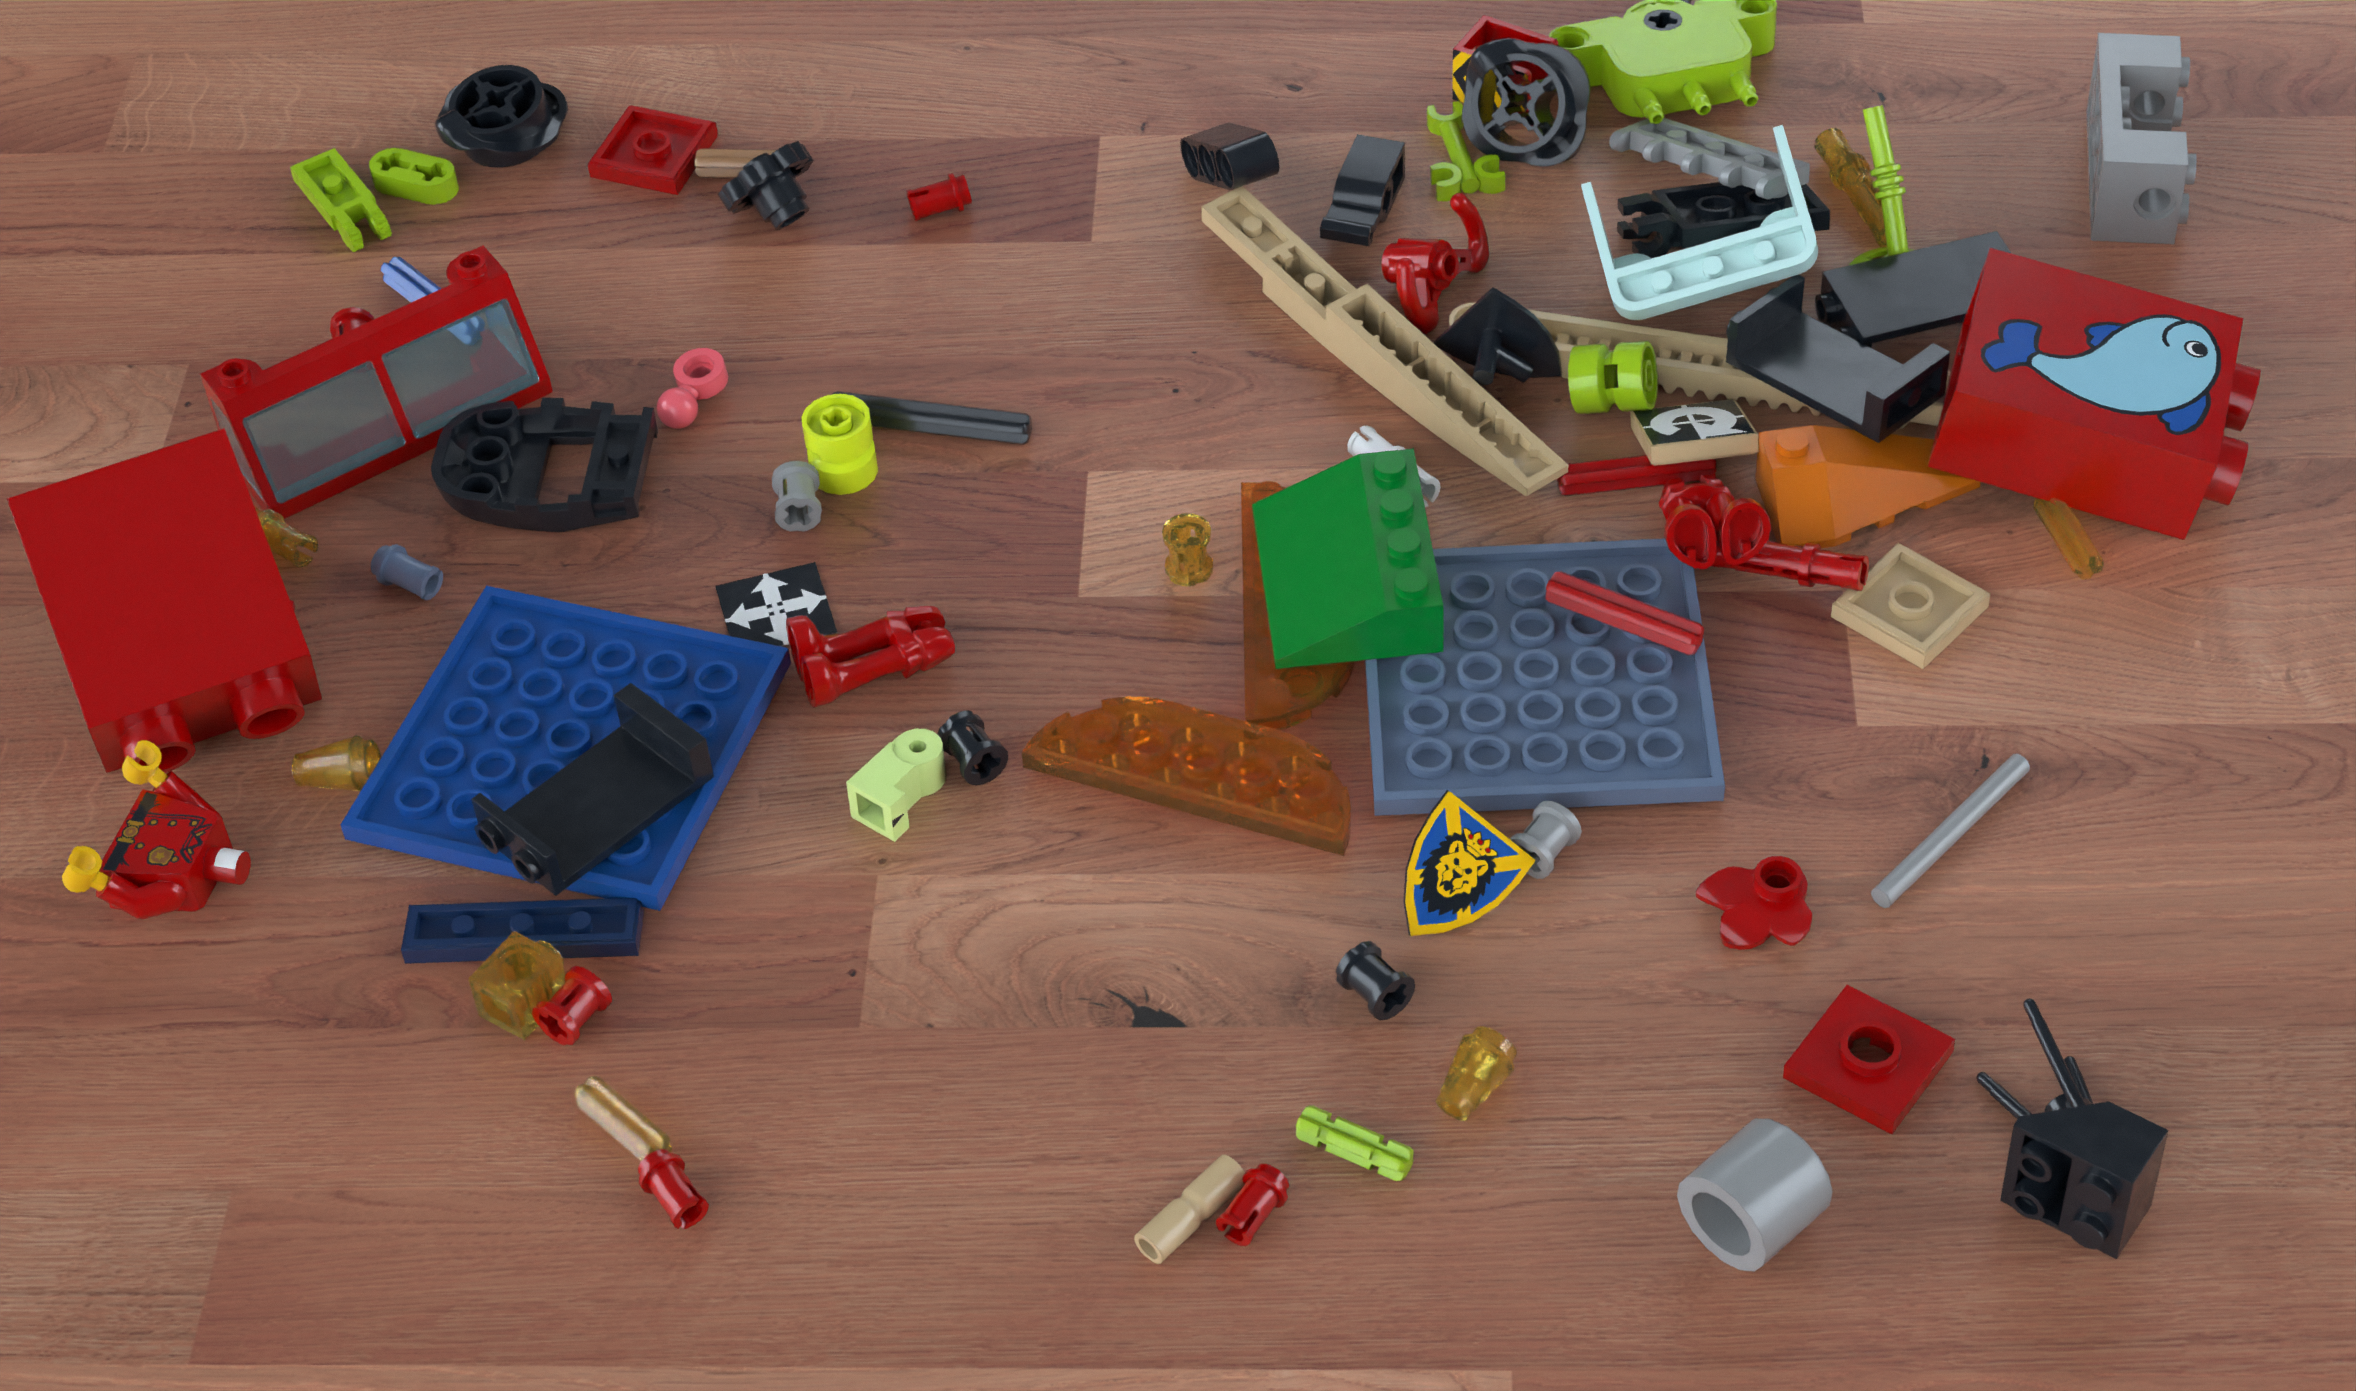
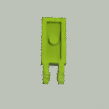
M335 148L290 166L294 182L334 231H339L344 243L352 252L364 248L362 234L358 227L355 226V223L363 218H366L371 230L380 240L392 236L390 225L383 212L377 206L375 196Z

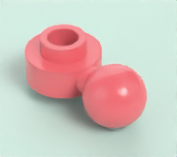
M696 348L687 351L676 360L673 374L678 387L663 392L656 406L657 415L664 425L673 429H682L694 422L698 414L697 400L711 398L725 388L728 382V373L723 357L716 350Z

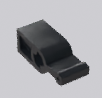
M1357 134L1338 174L1334 187L1333 202L1326 217L1321 222L1320 238L1363 246L1371 244L1378 223H1383L1387 219L1405 179V142Z

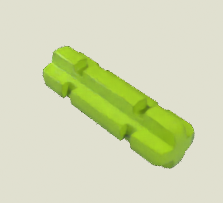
M1313 1105L1305 1107L1301 1116H1299L1296 1123V1136L1301 1141L1318 1148L1324 1143L1327 1145L1325 1151L1369 1170H1372L1375 1165L1379 1167L1378 1174L1394 1181H1403L1412 1167L1414 1150L1405 1144L1390 1139L1388 1144L1384 1143V1135L1339 1116L1335 1121L1330 1120L1332 1113Z

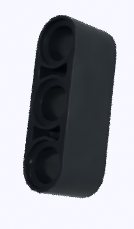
M1228 122L1181 138L1180 149L1184 164L1191 177L1197 181L1233 190L1279 173V159L1272 139L1264 131Z

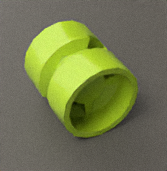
M1649 341L1618 343L1613 351H1610L1605 344L1576 345L1572 347L1568 364V383L1570 398L1575 412L1578 414L1607 413L1613 404H1616L1622 412L1652 410L1656 403L1658 391L1657 362L1652 344Z

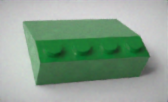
M1414 448L1358 454L1252 504L1275 669L1444 652L1443 600Z

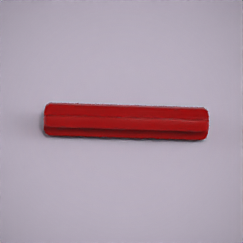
M1647 455L1568 463V473L1557 478V485L1561 495L1573 496L1662 486L1669 479L1678 477L1684 483L1698 482L1701 475L1710 474L1716 477L1717 463L1716 459L1654 466L1649 461Z
M1562 571L1555 572L1547 583L1545 599L1549 603L1683 654L1694 655L1703 641L1704 627L1698 622Z

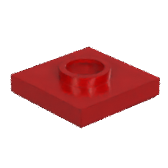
M1846 985L1785 1063L1783 1078L1892 1135L1954 1052L1955 1038ZM1870 1038V1045L1882 1048L1891 1056L1878 1063H1868L1852 1055L1850 1049L1853 1048L1854 1040Z

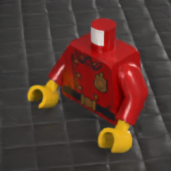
M142 740L137 743L134 752L148 766H142L133 758L126 756L122 765V771L127 781L139 785L149 782L154 786V789L152 791L142 789L102 860L94 849L87 846H77L72 850L68 858L70 865L66 866L62 875L64 886L71 892H85L92 887L97 890L96 897L109 903L110 908L122 910L137 919L144 920L173 911L196 912L204 908L217 882L236 885L245 883L250 872L251 859L247 851L233 849L220 813L174 772L170 771L168 774H165L158 768L161 762L159 748L152 742Z

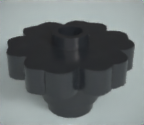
M799 141L784 145L771 155L763 153L749 161L743 167V170L737 174L736 178L722 187L718 196L728 212L732 211L735 214L755 206L766 223L771 222L776 230L783 229L809 211V207L804 201L807 195L796 177L807 171L814 160L804 144H800Z

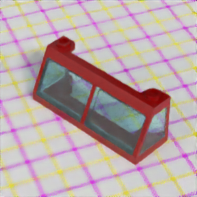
M484 245L460 254L449 263L446 275L451 285L267 369L262 370L257 363L251 360L233 358L200 373L218 430L225 428L248 491L273 524L436 448L439 436L446 424L469 408L486 403L513 401L517 408H521L553 392L549 374L509 275Z

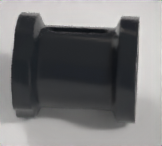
M966 710L950 716L939 728L937 735L942 740L943 751L954 756L959 762L960 774L968 784L975 786L983 785L1001 774L1008 761V751L1000 742L991 740L984 732V721L979 715Z
M1371 941L1361 942L1356 947L1350 949L1340 960L1336 968V981L1347 990L1354 989L1368 1002L1369 1013L1380 1021L1388 1020L1402 1011L1410 1002L1415 991L1414 979L1404 971L1396 972L1382 959V950Z

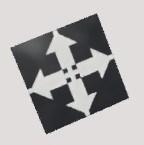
M815 562L715 586L729 636L777 646L789 645L786 619L798 615L807 616L815 624L820 634L830 635L838 633Z

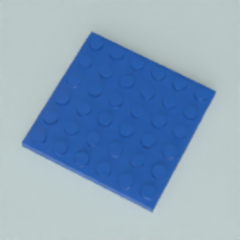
M486 586L340 824L344 838L349 841L525 880L509 858L500 851L497 854L491 853L481 843L474 829L478 821L471 799L481 793L503 811L513 806L621 726L613 695L629 683H632L706 738L714 777L565 890L605 899L636 898L638 901H641L642 907L660 911L791 665L789 648Z

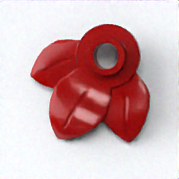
M1767 857L1761 860L1753 870L1735 866L1726 867L1706 878L1696 890V897L1724 911L1721 916L1720 939L1723 945L1728 948L1739 950L1752 949L1762 945L1772 935L1784 944L1795 946L1806 937L1812 925V912L1804 901L1807 895V879L1800 866L1787 857Z

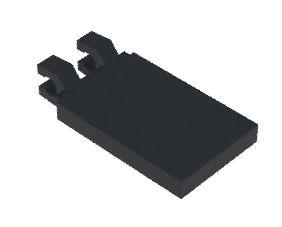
M1720 182L1652 190V194L1643 193L1618 199L1617 208L1623 216H1630L1635 212H1642L1641 217L1632 218V223L1626 221L1617 222V232L1623 239H1647L1653 231H1656L1655 238L1650 242H1632L1633 253L1655 258L1666 255L1672 246L1690 248L1758 228L1770 214L1793 206L1789 192L1784 197L1764 199L1756 195L1755 189L1743 185L1730 188L1722 185ZM1807 184L1802 185L1801 188L1814 231L1829 230L1830 210Z

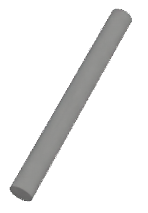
M2019 754L2011 755L1871 891L1873 900L1879 906L1889 908L2029 772L2030 765L2028 761Z

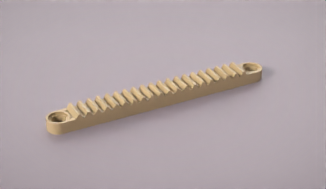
M1475 302L1462 304L1455 308L1449 316V327ZM1529 310L1550 332L1559 350L1563 378H1568L1569 357L1572 347L1576 345L1605 344L1610 351H1613L1618 343L1649 341L1655 352L1658 384L1662 385L1668 394H1672L1677 387L1683 388L1688 397H1693L1700 390L1704 391L1708 400H1714L1720 393L1724 394L1727 400L1735 399L1737 401L1739 397H1745L1750 406H1756L1760 400H1766L1770 408L1775 410L1781 403H1787L1790 410L1795 413L1803 406L1809 407L1815 416H1819L1821 413L1726 362L1728 339ZM1948 371L1946 389L1951 371ZM1936 401L1900 428L1903 429L1909 422L1938 426L1943 403Z

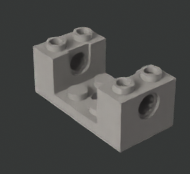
M2098 33L2086 109L2091 241L2174 244L2178 224L2187 223L2189 193L2183 192L2185 184H2194L2197 157L2196 153H2188L2186 132L2171 131L2172 127L2181 126L2183 97H2178L2177 92L2179 87L2188 86L2190 75V57H2181L2180 36Z

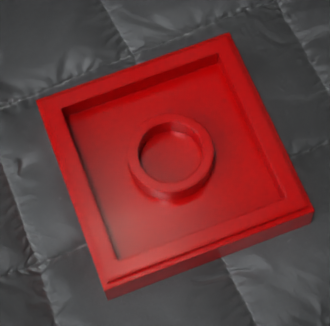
M629 105L588 162L589 175L591 178L678 195L695 170L697 150L709 149L718 137L716 122Z

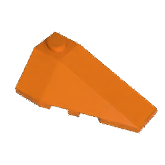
M1817 425L1759 432L1758 436L1759 452H1757L1755 480L1767 515L1769 516L1776 541L1781 544L1804 546L1807 542L1820 544L1821 548L1835 547L1850 541L1852 532L1873 523L1878 529L1894 523L1895 514L1913 507L1921 509L1931 508L1980 488L1981 482L1928 467L1934 439L1890 434L1884 440L1877 443L1852 429Z

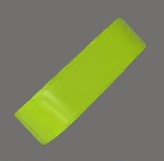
M389 148L377 152L369 161L374 187L381 193L424 204L436 205L451 200L459 191L454 165L444 158L402 148Z

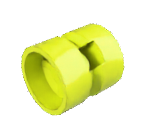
M847 394L826 395L814 400L805 408L801 419L805 445L808 448V463L813 465L819 474L820 485L818 488L826 493L836 495L852 494L865 489L875 480L878 473L868 406L863 400Z

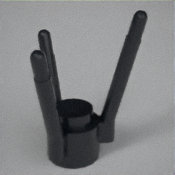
M2031 998L2026 999L2023 1003L2025 1011L2064 1093L2051 1100L2047 1104L2045 1112L2094 1104L2075 1058L2067 1056L2063 1059L2036 1002ZM1980 1072L1977 1074V1082L2016 1119L2019 1116L2032 1114L1987 1073Z

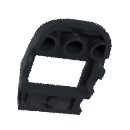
M542 398L541 407L518 409L513 401L486 403L475 406L455 416L443 428L431 465L432 477L440 494L453 509L470 519L496 526L532 531L565 532L638 518L640 514L639 499L653 438H657L658 435L654 408L643 407L642 415H616L613 403L592 401L590 409L566 407L564 398ZM593 444L581 494L569 495L566 503L540 504L539 494L552 445Z

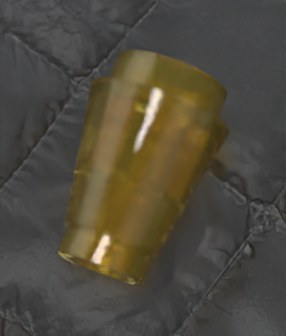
M355 735L303 753H296L292 760L293 778L299 787L309 786L361 791L381 759V753L374 740H364L361 736Z
M1484 1026L1476 1027L1472 1034L1463 1035L1441 1087V1092L1436 1098L1438 1107L1447 1115L1460 1121H1466L1471 1113L1513 1073L1515 1069L1513 1060L1517 1055L1514 1045L1502 1034Z

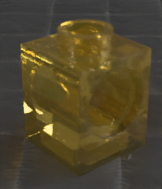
M513 931L468 978L478 1015L525 1040L539 1026L532 1015L535 1005L540 1001H548L565 983L564 960L561 954L546 941L538 940L535 942Z

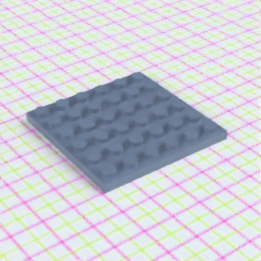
M1665 538L1433 549L1444 609V652L1365 660L1374 816L1429 814L1446 790H1449L1474 811L1535 809L1543 801H1553L1566 808L1724 801L1725 782L1704 638L1694 655H1686L1551 604L1545 599L1548 581L1555 572L1562 571L1702 625L1694 568L1681 562L1669 550Z

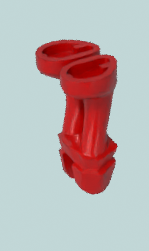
M1710 474L1701 475L1699 483L1685 485L1680 477L1669 479L1666 482L1659 500V507L1662 509L1667 520L1664 537L1669 550L1681 562L1698 569H1707L1712 566L1716 559V535L1727 564L1734 566L1750 560L1760 552L1769 540L1771 524L1769 516L1763 507L1751 498L1735 500L1729 488L1723 485L1722 481Z
M935 606L906 607L904 611H887L886 616L857 629L835 635L820 634L815 624L807 616L798 615L786 619L787 636L799 679L804 682L808 701L813 708L830 704L840 695L886 674L901 672L907 679L918 670L925 672L935 667L955 653V643L952 634L944 628L945 619L940 609ZM877 651V652L872 653V654H869V655H867V656L860 657V656H862V655H865V654H868V653Z

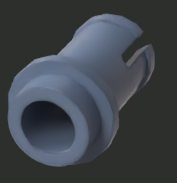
M398 544L380 547L371 561V572L376 575L379 583L385 586L395 584L420 596L424 600L432 599L440 590L443 582V572L439 568L409 556L406 549Z

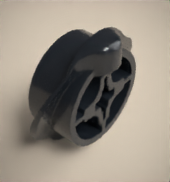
M1503 38L1485 43L1473 52L1467 69L1465 100L1462 108V120L1466 134L1472 144L1482 153L1498 155L1499 160L1525 162L1541 167L1557 165L1568 161L1579 152L1585 136L1587 107L1590 99L1589 77L1579 59L1568 50L1557 45L1530 43L1514 38ZM1522 61L1531 62L1542 68L1548 76L1531 83L1524 74L1518 75L1512 66ZM1498 86L1502 94V101L1500 107L1495 112L1494 96ZM1523 94H1530L1531 100L1526 104L1529 111L1523 112L1521 109V105L1526 101ZM1558 94V112L1556 119H1554L1550 112V103L1552 98ZM1520 122L1528 131H1534L1539 140L1532 144L1522 143L1508 135L1504 129L1508 126L1517 125Z
M516 65L492 66L470 75L448 93L444 106L435 121V127L440 139L446 145L465 151L472 161L486 167H510L528 161L554 143L567 115L568 104L565 96L558 88L550 84L541 83L532 71Z

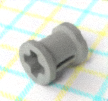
M790 461L779 465L771 477L773 490L778 495V501L775 505V521L781 528L787 531H808L821 521L822 506L815 495L820 485L818 471L813 465L803 461Z
M1543 801L1538 804L1533 811V821L1523 833H1516L1510 838L1511 841L1536 860L1527 872V874L1536 879H1544L1549 876L1554 869V859L1565 846H1571L1576 843L1582 833L1581 825L1576 816L1563 805L1553 801Z

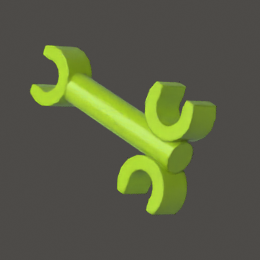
M1459 101L1453 102V113L1450 115L1438 114L1434 105L1427 107L1428 130L1433 134L1442 136L1452 162H1440L1430 166V181L1432 185H1436L1437 201L1442 202L1450 201L1454 194L1461 193L1462 191L1467 194L1474 193L1477 190L1487 194L1505 191V172L1499 171L1498 155H1484L1478 158L1473 165L1461 133L1464 126L1462 120L1463 105Z

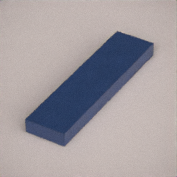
M636 898L409 905L401 953L405 964L639 956L644 908L641 905V901H638Z

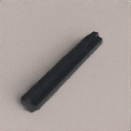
M841 391L833 393L853 395L863 400L869 408L872 427L1021 445L1028 443L1032 432L1031 416L1027 413Z

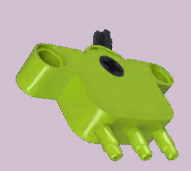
M1645 0L1636 3L1626 10L1623 18L1613 16L1564 25L1552 30L1549 37L1555 38L1560 47L1568 50L1579 59L1589 77L1590 87L1602 85L1613 106L1619 112L1633 117H1645L1651 124H1659L1664 119V114L1693 109L1698 115L1703 116L1710 112L1711 105L1739 99L1745 106L1751 107L1758 102L1756 89L1750 81L1751 58L1767 54L1774 48L1777 2L1776 0L1696 1L1693 5L1691 4L1692 0Z

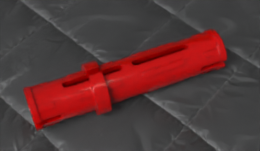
M1716 535L1717 551L1712 567L1798 580L1800 586L1810 588L1814 587L1815 584H1826L1862 591L1863 585L1867 581L1869 572V559L1867 556L1823 550L1820 544L1807 542L1804 546L1767 541L1760 552L1747 562L1736 566L1727 564L1721 553Z

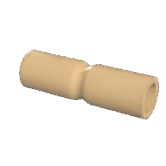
M1221 1155L1184 1189L1180 1198L1172 1200L1134 1236L1135 1243L1141 1253L1152 1262L1161 1264L1199 1228L1202 1220L1210 1218L1243 1187L1242 1178L1245 1172L1242 1167L1231 1157Z

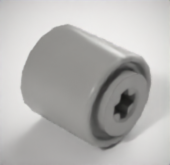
M1755 1118L1679 1183L1677 1198L1681 1212L1692 1232L1709 1251L1730 1266L1742 1271L1755 1272L1830 1206L1833 1191L1829 1174L1819 1156L1803 1138L1789 1127L1772 1119Z

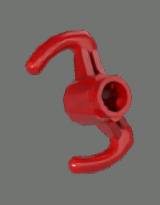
M1456 193L1451 197L1450 206L1460 217L1468 235L1467 249H1453L1448 241L1442 239L1399 238L1397 243L1389 244L1383 252L1381 262L1383 276L1387 282L1396 284L1399 301L1406 319L1423 334L1433 331L1438 325L1437 300L1442 290L1449 287L1451 281L1461 271L1481 272L1489 259L1488 238L1483 220L1475 205L1462 193Z

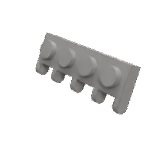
M1666 118L1659 124H1651L1648 119L1616 130L1610 137L1609 145L1613 150L1624 152L1631 149L1642 153L1645 160L1653 163L1665 160L1678 164L1684 173L1690 175L1706 173L1718 177V181L1722 185L1730 188L1743 185L1755 189L1756 195L1764 199L1780 198L1788 194L1779 155L1769 150ZM1793 158L1800 185L1809 183L1810 163Z

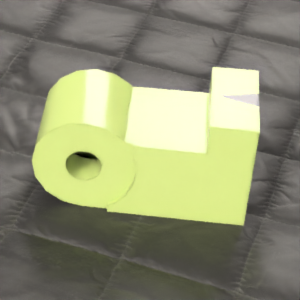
M911 729L899 735L878 752L846 782L851 817L894 842L910 828L908 810L921 797L934 794L945 783L946 769L943 743L940 736L928 729Z

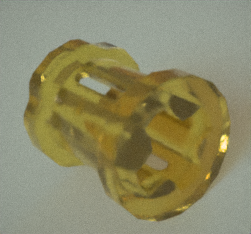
M1188 513L1175 515L1168 519L1162 529L1164 545L1169 548V555L1166 557L1164 564L1165 573L1173 583L1180 586H1194L1207 581L1213 573V560L1207 552V545L1211 539L1209 522L1199 515ZM1191 529L1195 531V537H1191ZM1180 563H1184V571L1181 570Z

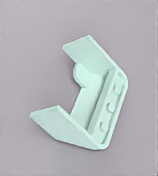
M1783 125L1773 127L1782 172L1793 207L1776 211L1767 216L1760 227L1655 258L1634 253L1613 259L1591 182L1581 184L1612 302L1616 311L1621 316L1630 320L1647 319L1806 272L1813 266L1818 256L1816 235Z

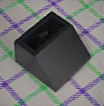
M2109 1101L2019 1116L2013 1126L2000 1201L2012 1206L2019 1214L2026 1218L2039 1220L2071 1236L2078 1244L2086 1248L2097 1249L2117 1259L2152 1205L2169 1130Z

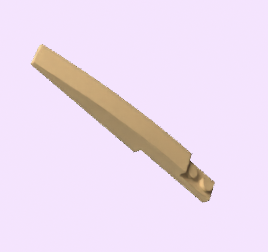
M1243 186L1202 206V222L1263 277V293L1350 369L1435 435L1525 496L1568 473L1569 465L1370 285L1365 284L1356 289Z

